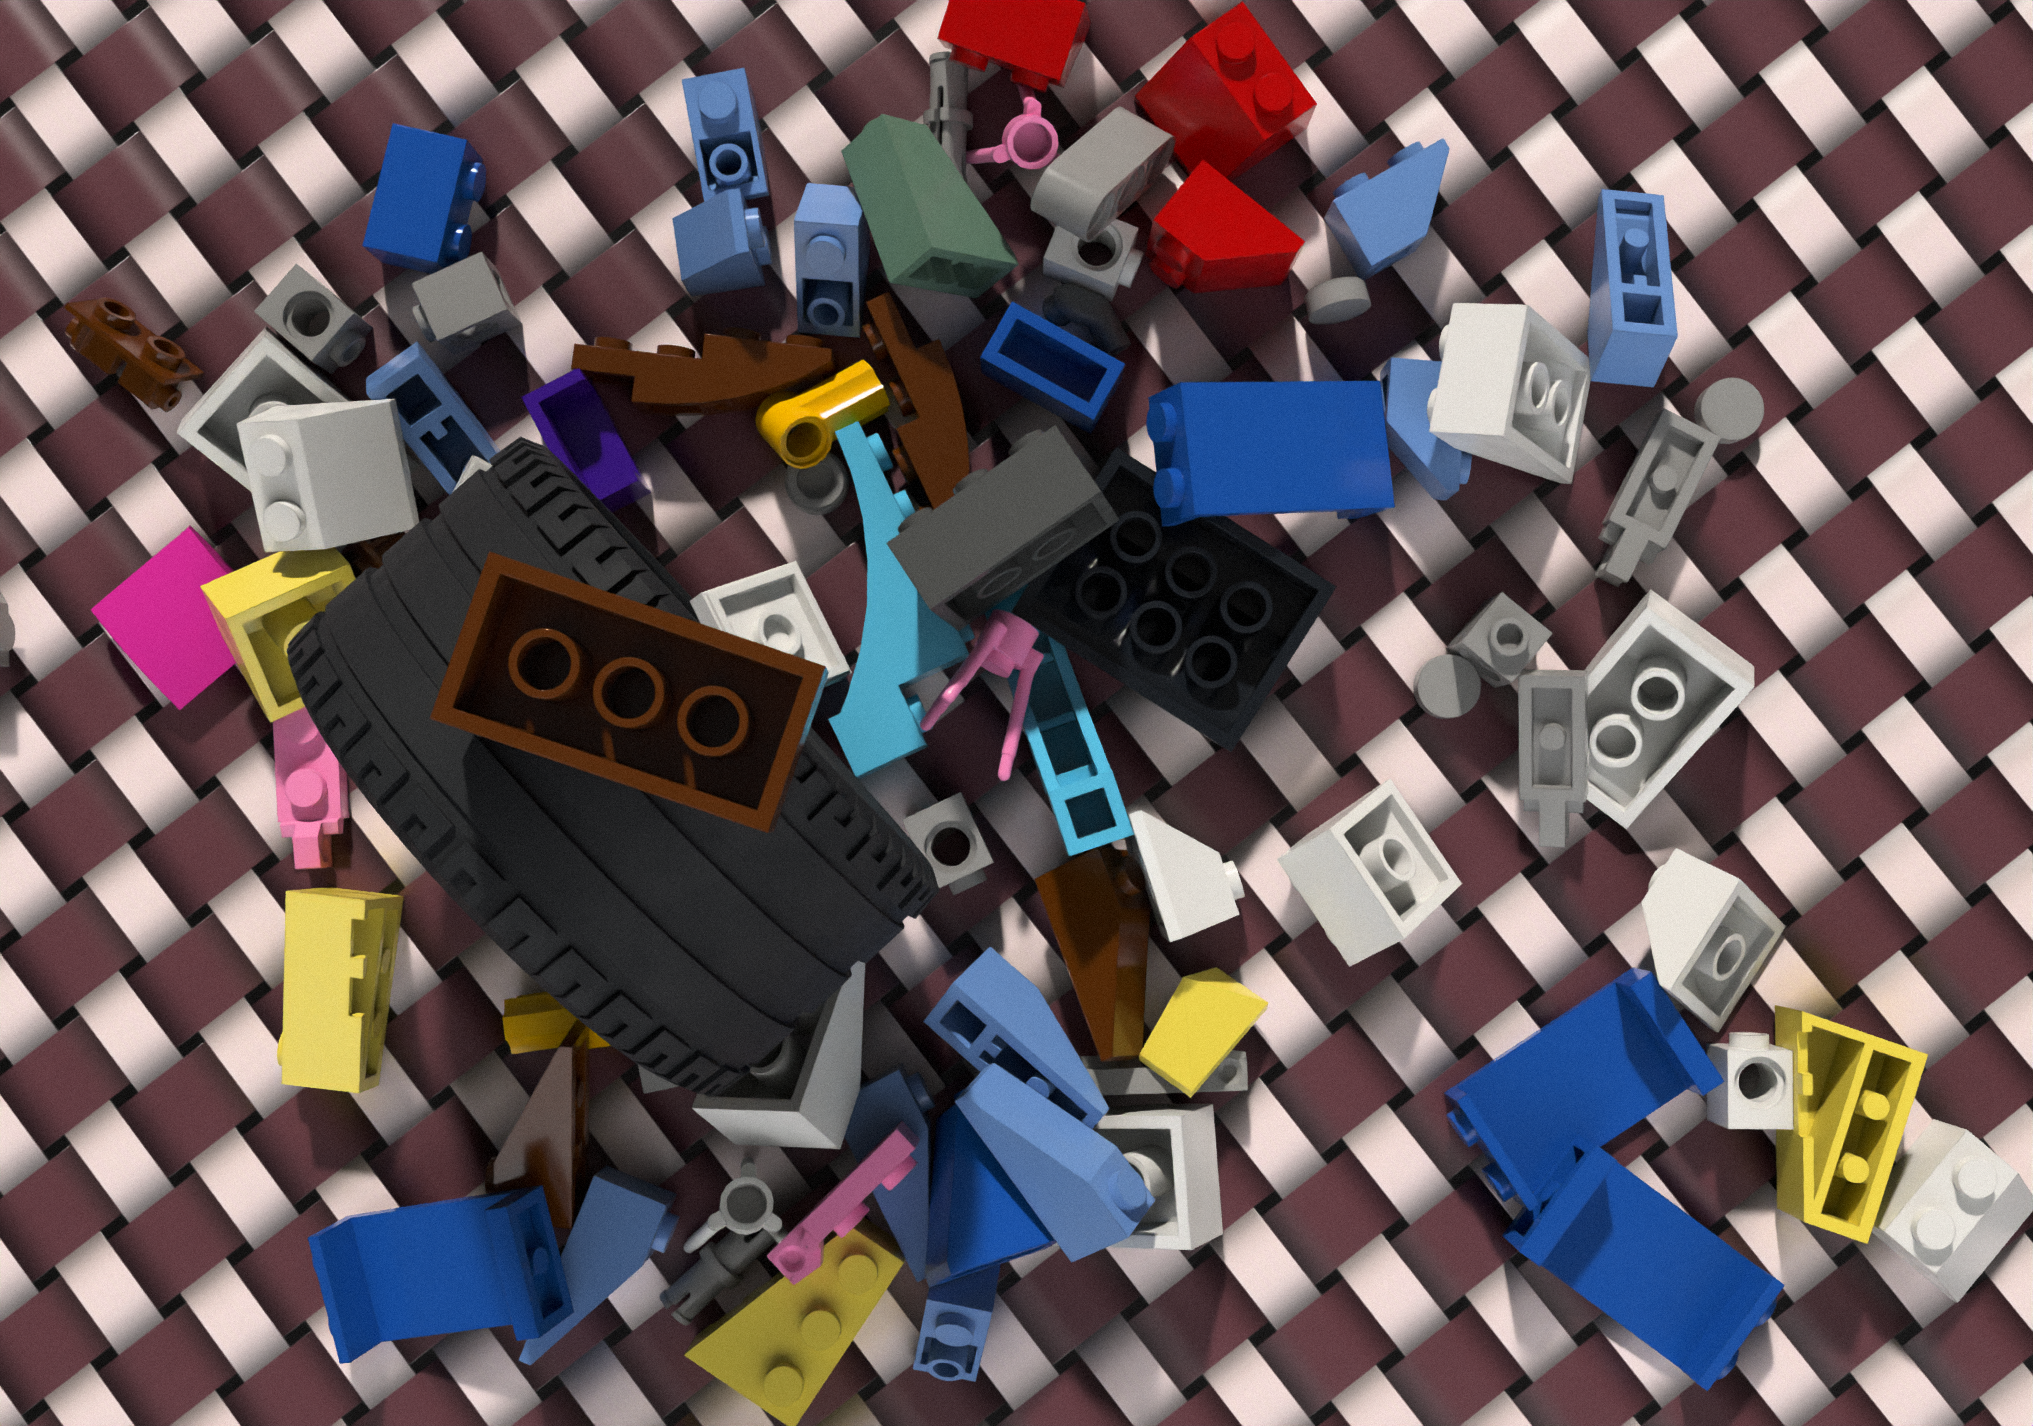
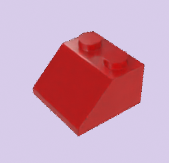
M949 0L937 39L945 48L951 49L949 60L956 64L979 72H985L989 62L1012 70L1009 81L1020 86L1029 87L1037 92L1046 93L1049 83L1064 88L1088 34L1091 20L1086 3L1078 0Z
M1243 1L1190 37L1134 97L1135 102L1151 124L1176 137L1173 154L1189 176L1199 163L1204 160L1231 182L1305 131L1317 106L1316 101Z
M1202 160L1153 219L1145 255L1152 260L1149 263V267L1163 282L1176 289L1182 284L1193 294L1281 285L1289 276L1305 241L1206 161Z

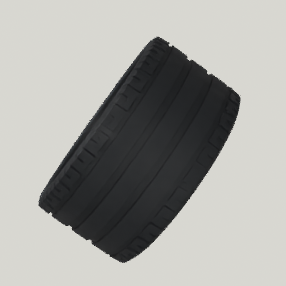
M519 437L489 459L492 465L487 471L478 469L439 504L441 514L434 520L422 519L382 555L383 565L379 569L371 567L366 569L325 606V612L320 611L316 613L289 642L287 648L288 662L302 701L332 753L384 822L463 911L546 992L615 1049L644 1069L668 1082L701 1095L717 1096L749 1073L752 1063L760 1062L799 1025V1015L802 1012L813 1013L852 976L850 968L857 961L867 963L905 927L903 920L907 916L913 919L918 917L939 893L932 865L912 840L811 726L775 830L772 833H766L429 719L489 551L700 623L690 603V600L693 598L591 490L547 447Z

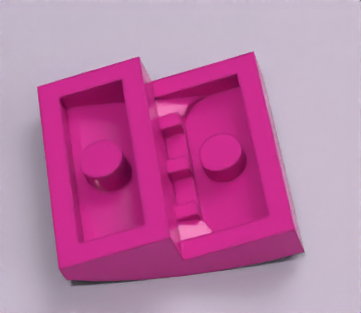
M191 525L91 609L128 657L179 710L236 663L220 633L200 587L235 570Z

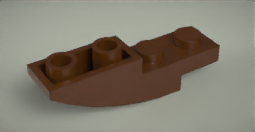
M887 292L866 302L872 322L863 325L862 328L877 361L889 357L898 379L888 384L903 417L905 418L913 413L917 417V419L896 428L902 446L892 450V453L907 485L919 480L929 503L918 509L930 507L934 510L955 495L953 493L954 487L970 474L969 445L962 403L953 371L940 339L916 349L890 292Z
M727 327L723 329V336L705 334L702 359L695 358L696 352L682 346L658 345L657 353L634 351L632 350L633 344L622 339L596 337L594 346L574 343L571 369L580 368L593 383L633 388L631 402L642 414L695 416L714 415L759 407L767 397L780 391L801 393L835 375L837 360L833 350L823 348L824 341L815 337L788 335L786 336L785 343L761 340V334L757 331Z

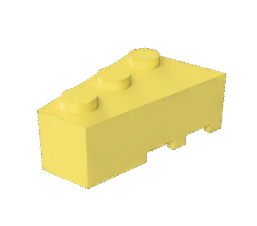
M333 887L286 891L283 1032L277 1048V1061L282 1066L281 1084L361 1093L379 1085L404 896Z
M1775 1005V1046L1793 1050L1794 1130L1776 1129L1777 1209L1805 1223L1868 1244L1928 1054L1803 1011Z
M865 1217L843 1238H840L832 1230L824 1239V1261L819 1268L795 1285L779 1272L764 1285L759 1286L746 1296L741 1303L718 1321L710 1324L696 1335L684 1356L785 1425L796 1426L904 1264L905 1257L896 1239Z

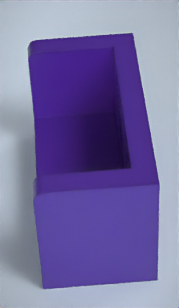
M580 368L574 369L521 397L548 449L612 513L651 493L595 384Z

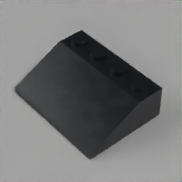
M1116 447L1094 482L1105 496L1119 521L1033 579L1011 613L1022 618L1039 631L1229 752H1232L1337 586L1226 516L1198 517L1175 526H1162L1161 509L1155 500L1153 490L1156 472Z

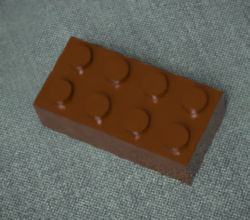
M489 551L429 719L766 833H772L778 822L829 672L826 666Z

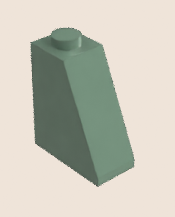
M881 114L878 118L868 122L864 126L862 133L841 151L889 283L978 298L1019 265L1015 253L927 125Z

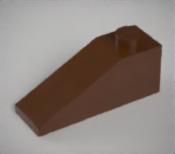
M1096 847L1034 880L1101 1062L1132 1060L1139 1057L1143 1048L1150 908L1143 892L1146 888V880L1141 867L1133 857L1129 856L1128 850Z
M580 1020L575 1021L558 1047L498 1156L491 1157L485 1176L486 1194L543 1185L553 1227L572 1229L588 1192L589 1028Z

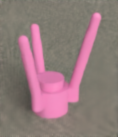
M1017 85L1024 106L1023 114L1013 118L1007 124L1003 132L1001 145L966 151V164L1004 163L1011 160L1020 167L1033 170L1041 169L1046 165L1049 166L1060 156L1057 153L1059 146L1057 132L1051 123L1041 118L1042 106L1037 101L1033 89Z
M998 609L993 610L973 650L920 722L922 730H930L942 713L957 698L962 689L966 687L980 666L1004 678H1009L1013 669L1019 670L1020 674L998 770V778L1002 781L1008 780L1011 776L1033 678L1044 658L1042 653L1032 648L1039 636V632L1031 624L1012 613Z

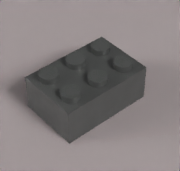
M1056 425L1045 433L1039 429L1020 438L1010 448L1009 458L989 472L987 469H979L964 477L954 487L953 493L955 495L934 510L927 507L911 514L899 525L897 530L900 534L886 543L929 609L957 631L966 627L1119 521L1105 496Z

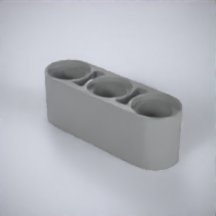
M1121 106L1115 108L1047 167L1032 195L1031 210L1086 242L1092 241L1157 181L1170 160L1175 147L1176 137Z

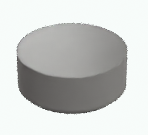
M1340 277L1322 282L1311 288L1304 297L1309 321L1317 325L1347 321L1363 314L1371 307L1366 282L1358 277Z
M1740 378L1721 379L1707 387L1699 395L1694 408L1696 424L1720 436V444L1735 443L1750 436L1758 429L1764 416V403L1759 391L1751 383Z
M828 452L826 457L817 465L806 469L794 468L790 465L787 467L784 481L786 492L791 501L800 510L808 514L823 515L836 510L846 499L849 491V477L843 463L834 454Z
M1441 655L1427 661L1418 670L1413 685L1414 696L1419 706L1429 715L1440 719L1455 718L1470 711L1477 703L1481 692L1480 677L1475 667L1468 660L1457 655Z

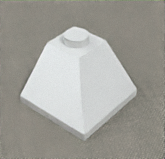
M1142 810L1127 813L1134 835L1129 836L1137 863L1141 867L1146 880V891L1161 936L1169 942L1176 941L1240 915L1235 900L1245 897L1233 860L1222 863L1219 852Z
M1675 848L1666 864L1660 866L1654 872L1648 885V892L1641 902L1658 982L1662 988L1703 1024L1719 1033L1786 926L1741 879Z

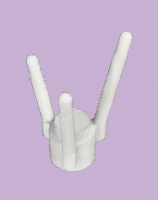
M746 1157L742 1160L741 1177L734 1179L725 1187L721 1194L719 1211L710 1215L708 1220L688 1238L683 1246L685 1252H694L724 1227L737 1234L745 1235L758 1232L763 1228L771 1234L777 1243L788 1234L782 1225V1220L772 1213L774 1203L772 1192L765 1182L756 1178V1167L752 1158Z

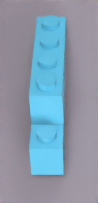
M859 421L835 433L852 474L863 518L867 553V607L860 653L847 697L840 714L828 720L855 777L861 779L928 747L923 735L926 731L920 727V722L926 715L925 708L918 694L906 699L902 689L965 660L969 652L964 643L974 639L975 636L969 624L960 631H957L929 609L886 544L900 534L897 530L899 525L907 517L915 513V510L905 489L896 494H893L883 472L894 466L879 434L875 433L866 438Z
M1028 584L984 613L986 620L988 621L992 611L996 609L1011 613ZM1036 629L1039 632V636L1032 648L1042 653L1044 658L1033 678L1023 729L1045 794L1048 796L1067 855L1072 856L1134 835L1113 771L1110 768L1065 646ZM1013 669L1009 678H1006L1013 700L1020 671Z

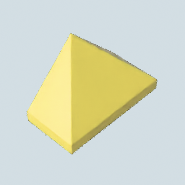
M1217 967L1185 976L1179 983L1139 1054V1061L1191 1098L1267 1010L1268 1002Z

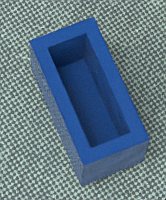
M395 123L392 124L362 245L381 263L433 274L467 258L472 240V230L470 225L467 224L473 201L478 202L482 198L486 185V167L482 164L483 159L468 140Z
M1013 301L980 357L981 373L1089 434L1093 432L1119 386L1125 368V363Z

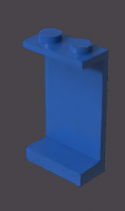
M1380 381L1180 382L1148 397L1149 410L1146 426L1148 435L1154 445L1156 476L1153 490L1155 500L1161 509L1162 526H1175L1198 517L1337 512L1338 519H1358L1395 507Z
M1633 967L1444 1092L1454 1110L1446 1114V1117L1468 1148L1475 1143L1478 1144L1490 1164L1482 1168V1172L1502 1201L1506 1202L1513 1197L1516 1202L1530 1212L1540 1205L1533 1192L1576 1133L1581 1134L1601 1147L1685 1090L1704 1096L1725 1081L1664 989L1659 985L1654 974L1651 971Z
M1576 1133L1533 1192L1540 1205L1530 1212L1522 1207L1502 1236L1520 1253L1539 1267L1542 1266L1679 1367L1699 1386L1708 1391L1716 1380L1724 1378L1733 1369L1738 1360V1349L1753 1328L1761 1326L1771 1317L1777 1305V1295L1785 1285L1618 1163V1160L1581 1134Z
M543 1185L349 1215L308 1237L313 1267L320 1284L328 1316L329 1330L334 1339L340 1364L351 1363L381 1342L513 1325L516 1341L536 1339L542 1337L574 1313Z

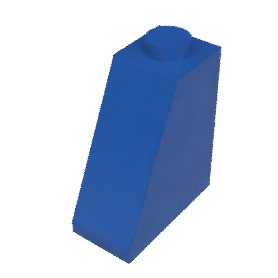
M962 1090V1091L956 1093V1094L953 1096V1097H954V1100H956L957 1097H958L964 1090ZM954 1104L936 1119L925 1277L929 1288L1045 1250L1056 1244L1055 1239L957 1104Z

